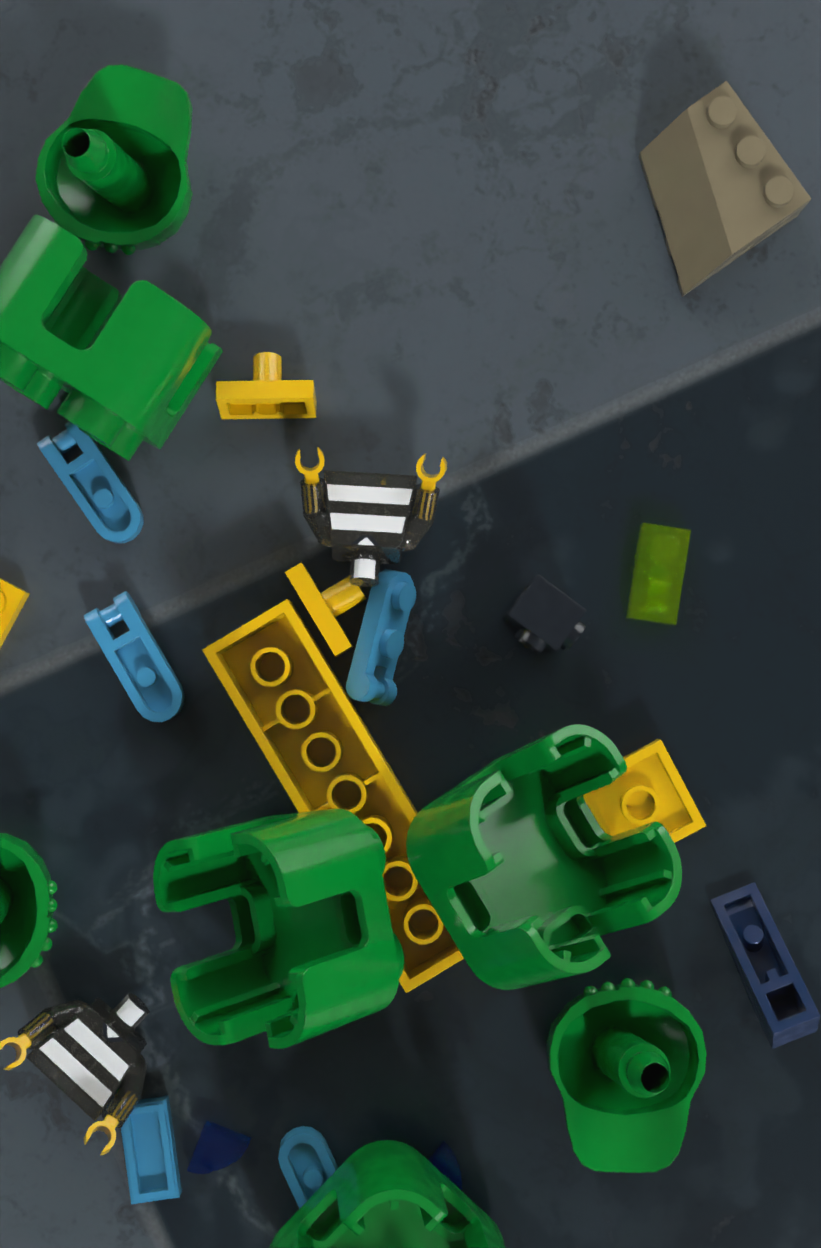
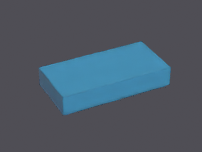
M169 1096L131 1101L120 1118L131 1204L179 1198L182 1189Z

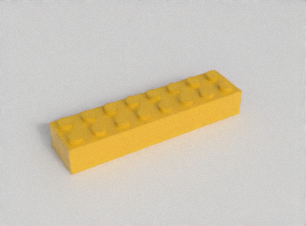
M288 599L284 600L202 649L297 811L300 813L344 809L356 815L380 837L386 856L385 869L382 875L392 929L399 939L404 953V969L399 978L406 993L410 992L463 960L464 957L423 891L408 861L406 851L407 834L410 824L418 812L293 603Z

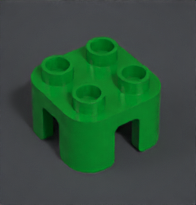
M34 214L0 266V380L47 410L61 389L69 393L56 413L127 461L131 460L142 441L161 450L223 353L222 348L214 343H208L212 331L201 318L148 281L139 280L134 282L122 299V295L115 287L83 267L88 257V251L77 236L54 222Z
M580 724L569 725L497 758L425 806L417 813L410 824L407 834L406 851L411 870L470 969L481 981L491 987L501 990H514L590 972L602 965L611 956L600 936L653 921L672 906L679 894L682 882L681 860L674 841L662 824L651 822L611 836L602 830L583 797L584 794L611 784L627 770L626 762L614 743L606 735L593 727Z
M344 809L272 815L171 840L160 849L154 865L153 885L156 904L162 912H182L227 899L232 913L236 935L233 948L229 951L177 967L171 974L170 982L177 1011L187 1029L198 1040L209 1045H228L266 1031L269 1048L284 1049L381 1011L392 1002L397 993L399 978L404 969V953L399 939L393 932L382 875L386 864L384 846L378 834L370 826L365 825L356 815Z
M380 1140L366 1144L351 1154L277 1232L269 1248H506L498 1226L491 1217L419 1151L403 1142Z

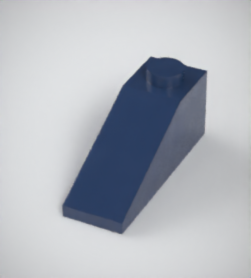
M755 882L711 899L710 904L750 1003L771 1048L774 1049L816 1032L819 1026L820 1014Z

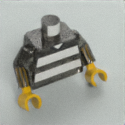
M317 447L319 462L316 466L308 468L302 465L300 449H298L295 454V465L298 471L304 474V479L300 481L303 516L319 544L331 548L333 560L351 562L349 580L351 584L360 587L378 585L380 564H399L403 552L415 549L432 527L440 492L436 482L444 476L447 470L446 459L444 457L441 459L440 472L436 475H430L423 467L426 459V453H424L416 464L417 475L422 480L420 484H417V476L328 470H324L323 479L319 477V472L322 471L325 462L323 451Z
M128 993L114 1009L100 998L95 999L90 1004L77 999L47 1007L18 1030L17 1038L8 1037L0 1041V1050L4 1045H9L16 1051L15 1061L6 1066L4 1070H11L21 1065L26 1057V1049L32 1050L26 1058L87 1115L96 1121L102 1114L103 1121H97L88 1128L84 1136V1144L86 1145L93 1132L102 1131L108 1137V1144L100 1155L107 1154L116 1141L115 1128H121L125 1124L142 1097L147 1062L141 1053L147 1042L134 1029L145 1019L150 1011L146 1004L132 993Z

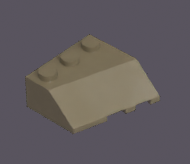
M727 81L689 106L639 153V159L655 210H658L666 235L664 240L669 256L673 258L679 279L677 282L682 297L796 218L811 201L809 194Z

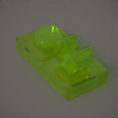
M650 523L641 524L626 618L676 625L691 530Z

